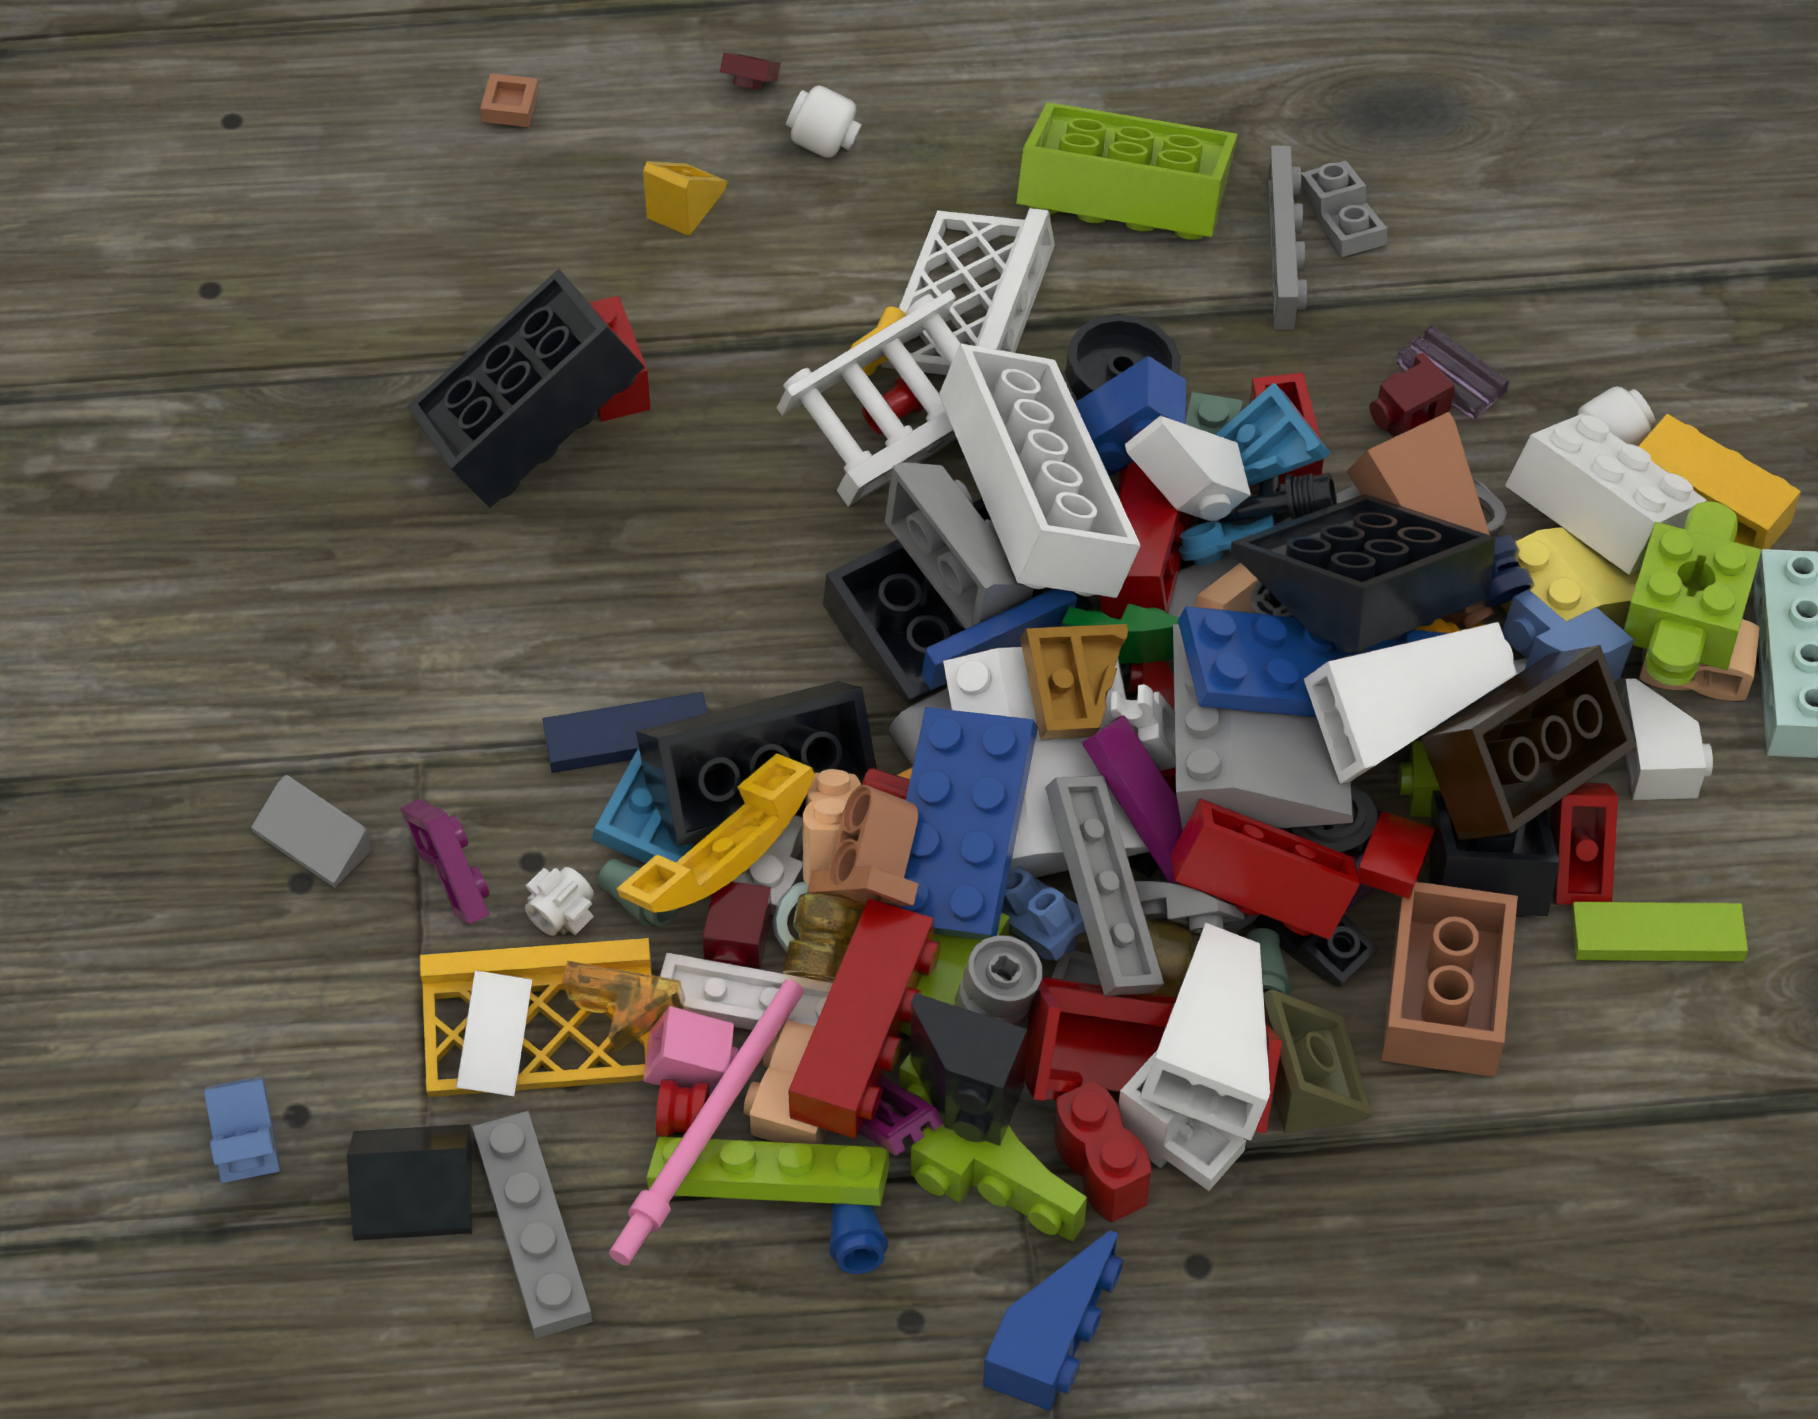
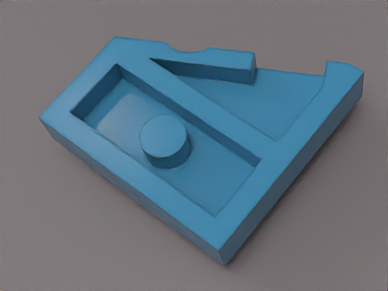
M638 748L594 828L592 840L645 864L657 854L677 862L692 849V843L682 846L674 845L646 786Z

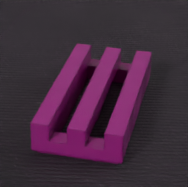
M881 1076L878 1086L883 1088V1093L878 1111L873 1121L864 1119L859 1133L896 1156L905 1150L901 1141L903 1138L906 1137L916 1143L924 1137L920 1129L921 1126L926 1125L935 1130L943 1125L936 1107ZM887 1103L906 1113L908 1116L904 1118L899 1114L895 1113L894 1111H892L891 1106Z

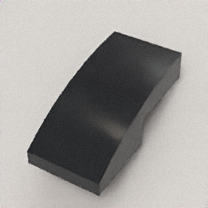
M1260 914L1252 922L1257 928H1267L1275 931L1280 937V948L1315 974L1338 987H1341L1379 950V947L1345 914L1342 916L1330 940L1313 933L1307 936L1297 934L1288 929L1281 921Z

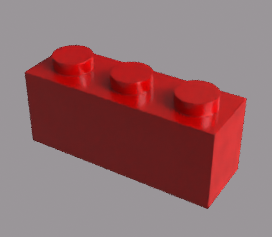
M1201 798L1171 852L1174 879L1181 886L1229 901L1236 906V909L1247 915L1258 916L1263 914L1279 920L1291 931L1305 936L1313 933L1330 940L1360 885L1354 857Z

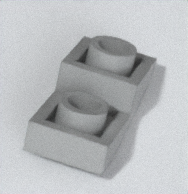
M1346 160L1338 163H1328L1320 168L1301 173V182L1309 202L1326 235L1341 257L1387 245V227L1368 205L1367 186Z
M1134 881L1145 920L1168 919L1189 926V931L1193 934H1201L1205 923L1224 929L1223 923L1244 920L1243 912L1236 909V906L1231 904V902L1172 883Z

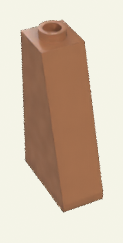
M1450 412L1368 449L1347 471L1361 495L1367 494L1490 535L1457 426ZM1483 601L1466 607L1464 612L1452 613L1440 619L1446 623L1452 622L1457 627L1464 624L1467 629H1470L1477 623H1485L1495 616V612L1492 607H1485Z

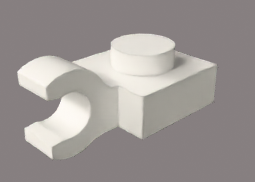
M1145 684L1138 686V700H1126L1118 691L1111 692V716L1115 720L1125 715L1160 771L1176 767L1175 712L1160 692L1153 693L1152 689Z
M794 815L788 826L771 847L752 866L732 881L771 887L773 915L782 895L803 879V862L796 859L803 849V818Z

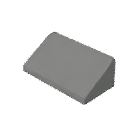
M285 775L277 783L251 827L253 833L334 888L372 851L369 834L364 826L288 775Z

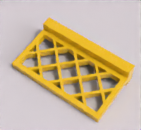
M649 938L420 955V976L423 986L426 1090L428 1097L489 1093L456 1088L457 1078L439 1080L438 1062L454 1045L460 1050L463 1048L464 1040L462 1037L465 1035L467 1017L454 1031L437 1018L436 999L461 998L469 1004L475 970L532 979L529 999L531 1006L528 1008L526 1026L541 1012L561 1029L542 1051L538 1050L525 1038L523 1039L522 1049L534 1059L518 1074L515 1091L644 1080L649 1031L655 1025ZM641 984L642 1001L626 1018L604 1001L616 986ZM594 987H601L596 993L589 989ZM575 989L588 1002L567 1022L546 1004L559 990ZM544 991L539 997L532 993ZM596 1007L618 1025L599 1047L577 1030ZM641 1016H643L644 1033L634 1025ZM437 1031H439L443 1036L446 1037V1039L439 1046L437 1041ZM627 1032L644 1046L645 1064L621 1066L608 1056L607 1053ZM570 1036L587 1050L591 1056L578 1069L563 1070L549 1058ZM599 1061L606 1066L594 1068ZM541 1066L548 1070L547 1072H537Z

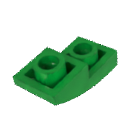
M1128 604L1121 620H1118L1100 611H1085L1069 606L1062 621V627L1127 624L1128 634L1119 652V663H1148L1174 659L1173 625L1178 624L1179 617L1169 615L1158 608H1143Z

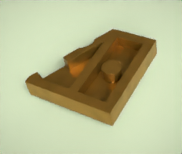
M1127 624L1026 628L1020 637L1040 740L1090 737L1099 730L1107 706L1105 702L1106 696L1112 688L1117 672L1115 666L1119 652L1127 638Z

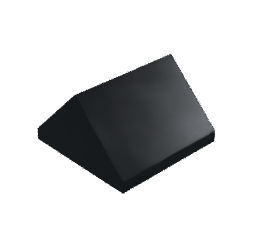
M470 1124L360 1130L353 1132L347 1152V1167L354 1241L472 1234V1140Z

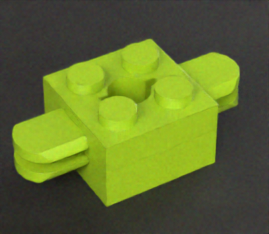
M1710 501L1697 503L1688 513L1683 529L1659 522L1654 523L1630 603L1624 631L1634 639L1632 645L1648 649L1645 661L1647 672L1656 681L1665 685L1678 686L1687 684L1695 676L1699 663L1728 671L1762 549L1734 542L1738 527L1735 512L1721 503Z

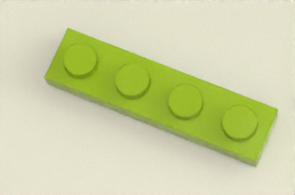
M658 1137L647 1174L648 1189H650L683 1137ZM710 1139L674 1196L881 1206L890 1167L889 1152L882 1147Z

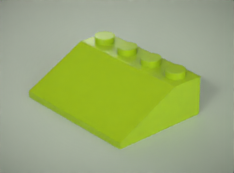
M1046 102L1023 147L1016 204L1029 206L1028 208L1048 210L1049 215L1056 214L1058 211L1077 214L1080 220L1090 223H1102L1106 219L1125 222L1128 228L1137 231H1152L1155 228L1172 230L1175 235L1184 239L1198 240L1204 236L1212 237L1218 222L1238 134Z

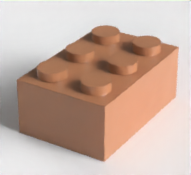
M1416 882L1410 899L1401 896L1396 919L1381 1061L1496 1077L1505 1042L1518 896Z

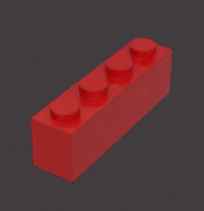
M1134 461L1128 465V468L1120 470L1119 499L1141 546L1117 598L1093 595V597H1100L1102 613L1115 619L1122 618L1128 604L1143 608H1158L1166 613L1169 612L1182 564L1178 550L1182 545L1180 534L1192 527L1194 519L1193 515L1176 510Z
M868 898L789 1087L790 1119L854 1139L857 1138L864 1119L873 1121L883 1093V1088L878 1086L883 1071L892 1072L897 1064L902 1047V1038L897 1036L903 1021L911 1024L912 998L915 993L922 995V991L917 989L922 974L931 976L938 961L941 944L933 941L934 918Z

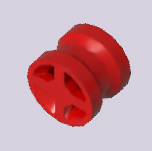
M662 1079L656 1111L657 1137H670L674 1133L685 1134L710 1096L709 1083L697 1082L692 1087L679 1086L675 1080Z

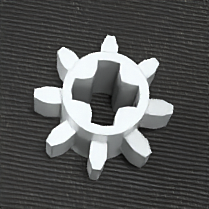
M564 867L561 871L554 868L551 872L543 868L525 886L531 893L527 898L529 902L525 905V911L530 920L541 931L550 936H555L559 931L563 935L568 931L576 935L594 917L588 910L592 905L591 900L594 898L593 889L586 879L572 868Z

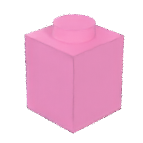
M669 1006L649 1031L643 1081L660 1086L662 1079H672L679 1086L692 1087L697 1082L709 1083L711 1095L738 1053V1048L732 1046L734 1023Z

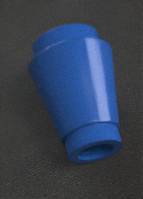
M832 1203L830 1256L837 1262L838 1267L842 1271L850 1274H863L878 1268L884 1261L888 1240L873 1205Z

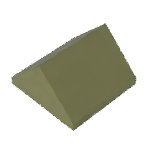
M1273 989L1263 994L1265 1022L1282 1040L1273 1095L1284 1134L1356 1122L1372 1115L1343 1016Z

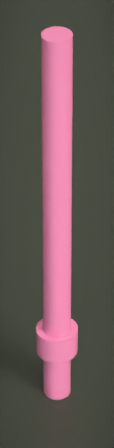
M785 980L650 1189L641 1191L628 1210L630 1220L609 1251V1255L616 1262L622 1265H629L650 1231H658L671 1211L668 1203L804 994L803 988L793 980Z

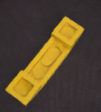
M776 753L737 786L745 802L742 807L677 862H673L658 854L655 855L616 888L619 896L653 913L681 908L702 900L732 882L752 866L788 826L800 808L815 778L812 767Z

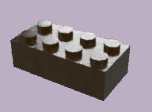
M1601 645L1548 654L1421 736L1428 760L1432 766L1459 841L1511 834L1637 747Z

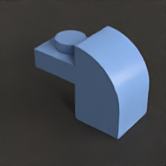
M1529 589L1513 597L1502 629L1504 639L1528 659L1525 669L1551 653L1601 645L1613 681L1620 679L1634 642L1630 635L1597 607L1566 622Z
M259 1076L206 1087L204 1095L212 1132L210 1147L214 1165H218L221 1183L280 1172L265 1077Z

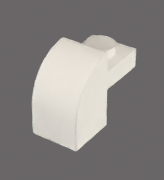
M1155 1052L1120 1090L1118 1108L1121 1114L1122 1126L1141 1141L1148 1153L1149 1159L1158 1167L1162 1168L1168 1161L1210 1191L1244 1152L1246 1140L1240 1136L1139 1098L1156 1055Z

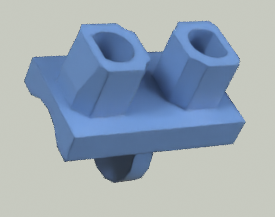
M1016 867L1009 872L1001 911L1010 916L1009 931L1029 943L1037 955L1044 959L1057 961L1064 953H1071L1076 947L1075 937L1080 933L1086 932L1079 905L1066 898L1064 894L1053 887L1050 888L1021 867Z

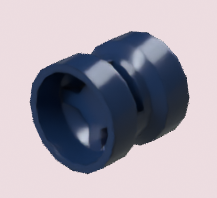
M1504 535L1496 538L1489 599L1483 601L1485 607H1494L1513 600L1514 596L1528 589L1531 590L1535 586L1528 569L1521 567L1517 559L1519 548L1513 535Z

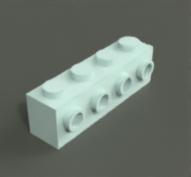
M1762 549L1752 586L1756 625L1760 627L1758 657L1767 756L1818 758V552Z

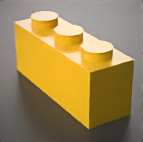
M1666 414L1638 446L1650 455L1652 462L1666 472L1677 474L1688 480L1693 486V491L1707 501L1721 503L1735 512L1738 523L1735 543L1758 549H1770L1792 523L1801 494L1800 490L1790 485L1783 478L1773 475L1748 461L1740 453L1730 450L1708 438L1695 427L1684 424Z

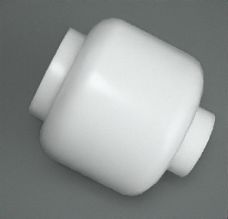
M818 85L813 87L809 93L801 90L785 125L792 128L791 139L795 144L824 158H832L837 154L840 147L848 151L851 149L862 124L854 121L856 105L852 100Z
M1612 387L1582 405L1578 410V415L1584 413L1585 415L1601 419L1609 426L1612 434L1625 443L1639 446L1651 432V426L1655 424V417L1643 396L1635 389L1628 392L1622 387Z

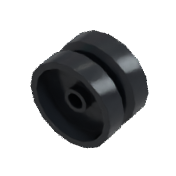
M1119 314L1098 317L1081 326L1071 339L1063 378L1074 402H1077L1147 356H1150L1179 375L1181 356L1174 340L1157 325L1139 317Z

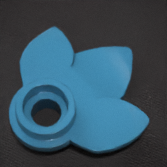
M1272 514L1267 515L1252 523L1232 526L1230 521H1222V523L1212 521L1195 525L1180 534L1182 543L1178 549L1182 560H1193L1196 566L1214 563L1225 556L1224 550L1231 549L1232 541L1274 527Z

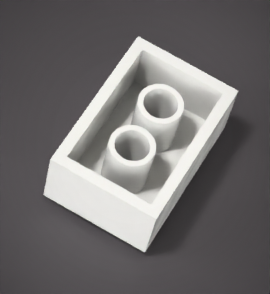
M1584 413L1531 434L1505 484L1507 488L1628 575L1641 569L1655 522L1683 529L1690 510L1697 503L1707 501L1693 491V486L1688 480L1677 474L1666 472L1651 461L1650 455L1644 449L1625 443L1610 432L1609 426L1604 421Z

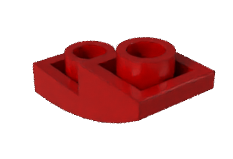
M1382 811L1358 869L1359 883L1410 899L1436 828Z

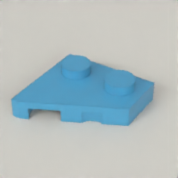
M1275 383L1271 384L1215 434L1238 443L1248 486L1325 459L1331 453L1285 392Z

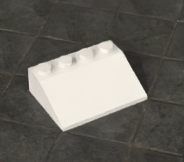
M1022 647L995 648L943 661L952 710L1034 719L1037 724ZM1117 659L1115 666L1117 672L1112 688L1106 696L1105 702L1107 706L1099 730L1114 721L1111 716V692L1118 691L1126 699L1119 659ZM1037 730L1010 871L1016 867H1021L1036 878L1068 870L1045 787L1056 777L1102 776L1083 747L1082 742L1089 737L1040 740L1039 730ZM1106 783L1127 857L1149 852Z

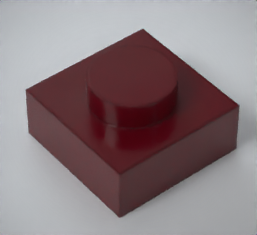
M723 53L720 72L734 75V85L761 90L762 81L777 82L781 63L738 53Z

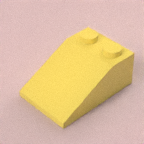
M1563 527L1538 530L1515 541L1519 548L1517 557L1521 567L1528 569L1535 585L1530 591L1566 622L1597 607L1620 628L1625 627L1640 570L1628 575ZM1512 600L1507 603L1501 604V607L1506 611L1507 614L1509 612Z

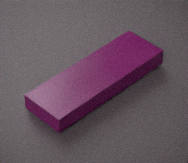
M1122 715L1083 741L1082 744L1100 774L1104 776L1105 782L1167 881L1177 884L1179 882H1176L1174 879L1171 852L1182 833L1178 800L1125 715Z

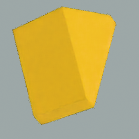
M646 161L643 174L647 218L690 236L724 193L728 181L686 163Z

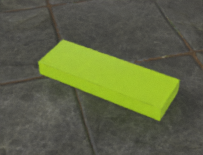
M1573 902L1571 921L1575 960L1745 962L1748 953L1742 903Z

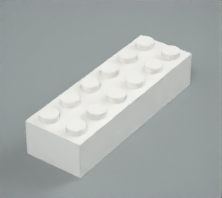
M960 343L939 396L1017 583L1034 589L1048 587L1073 591L1082 596L1101 595L1117 598L1141 545L1056 361Z

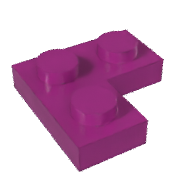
M421 799L401 807L400 811L419 856L435 867L454 915L469 925L489 916L483 901L484 898L490 895L480 870L476 866L470 868L462 848L468 846V840L455 815L448 817L447 813L441 808H436Z

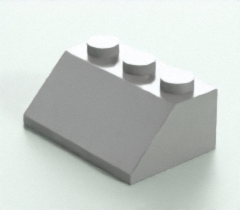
M900 462L892 467L885 523L965 629L1032 599L1034 588L1017 583L992 521L988 519L983 520L973 507L971 495L961 481H953L942 465Z

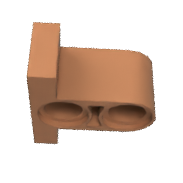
M862 784L851 793L844 807L829 869L812 871L807 893L852 910L864 909L868 898L896 907L914 906L919 883L905 879L904 876L918 822V809L916 805L868 785Z

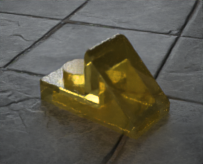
M567 961L562 983L569 1000L575 1001L574 1004L577 1007L595 1013H606L609 1007L615 1008L609 1033V1039L615 1052L622 1050L649 1032L669 1006L679 1009L684 1007L685 995L680 980Z

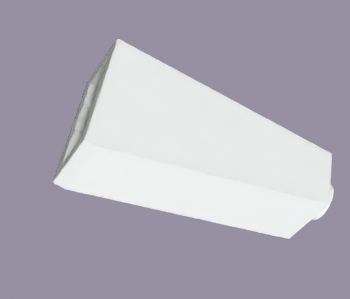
M1499 622L1328 661L1304 678V682L1339 783L1344 784L1354 780L1515 676L1517 672L1513 664L1511 646L1504 639Z
M1205 923L1139 1098L1251 1141L1270 1095L1260 943Z

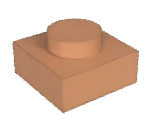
M490 73L480 107L481 121L530 127L539 95L538 78Z

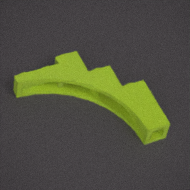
M1002 912L997 935L1009 936L1010 916ZM934 934L933 941L941 944L938 961L931 976L922 974L917 989L921 990L924 996L955 1006V996L963 978L968 959L974 947L983 940ZM903 1021L900 1030L911 1036V1024ZM909 1054L899 1067V1086L933 1106L910 1061ZM941 1125L935 1130L926 1126L922 1131L924 1137L911 1147V1175L915 1177L917 1183L923 1189L933 1195L943 1196L945 1194L961 1203L971 1187L974 1186L990 1203L1000 1207L1008 1205L1027 1216L1031 1224L1041 1232L1048 1235L1059 1234L1071 1242L1074 1241L1085 1225L1087 1197L1051 1173L1019 1141L1009 1125L1000 1146L987 1141L971 1142L965 1140L953 1130Z

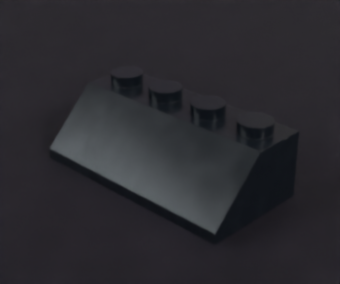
M840 681L636 731L646 786L676 846L703 840L742 807L745 802L737 786L776 753L812 767L814 773H820L828 769H838L848 774H855L861 785L867 771L870 768L877 769L863 688ZM806 797L796 812V816L803 814L806 808Z

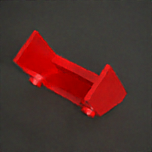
M1042 977L1038 991L1033 999L1027 1022L1024 1082L1032 1098L1045 1101V1099L1056 1101L1058 1096L1092 1080L1106 1090L1120 1092L1157 1051L1177 996L1157 993L1104 996L1101 985ZM1266 1022L1270 1095L1255 1132L1266 1133L1282 1045V1040Z

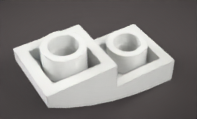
M475 970L456 1088L508 1096L515 1095L532 979Z

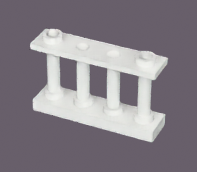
M951 289L935 299L931 294L925 295L907 309V316L814 372H811L809 368L800 370L783 385L785 391L777 406L780 414L784 416L803 404L846 463L844 467L846 474L837 492L848 507L890 482L893 466L900 462L921 463L958 440L938 391L903 345L906 341L926 330L948 362L952 364L960 342L943 320L956 299ZM885 355L927 411L928 415L925 418L927 422L915 430L910 425L904 427L862 370L863 367ZM843 379L887 438L885 442L887 447L873 456L869 450L862 451L821 395L822 392Z

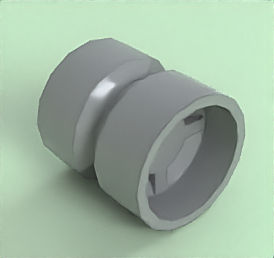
M997 935L984 939L974 947L968 959L963 978L955 996V1006L1023 1027L1042 980V964L1037 953L1026 942L1012 936Z

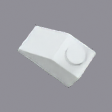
M1159 416L1125 444L1128 455L1178 511L1211 522L1218 521L1226 517L1233 508L1251 495L1237 442Z
M1625 679L1620 700L1637 744L1636 748L1625 755L1632 800L1698 798L1704 777L1711 776L1713 769L1712 749L1710 744L1702 743L1699 722L1638 679Z

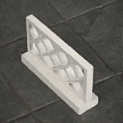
M1029 208L1025 220L937 210L899 309L904 311L907 316V309L925 295L931 294L935 299L948 290H952L965 283L972 293L952 304L949 312L943 319L944 322L951 320L958 330L953 332V334L961 344L968 341L973 346L1015 353L1055 247L1049 211ZM946 229L966 231L969 236L949 246L942 240ZM1000 235L1016 236L1013 243L997 251L988 243ZM977 247L986 255L966 267L957 258ZM947 262L956 271L934 283L928 276L931 270ZM996 267L1001 274L1000 279L981 288L974 278ZM982 304L987 310L986 316L968 325L959 316ZM926 330L916 335L915 337L920 336L927 345L914 353H910L921 370L925 373L947 375L951 364ZM889 360L881 364L883 368L895 369Z

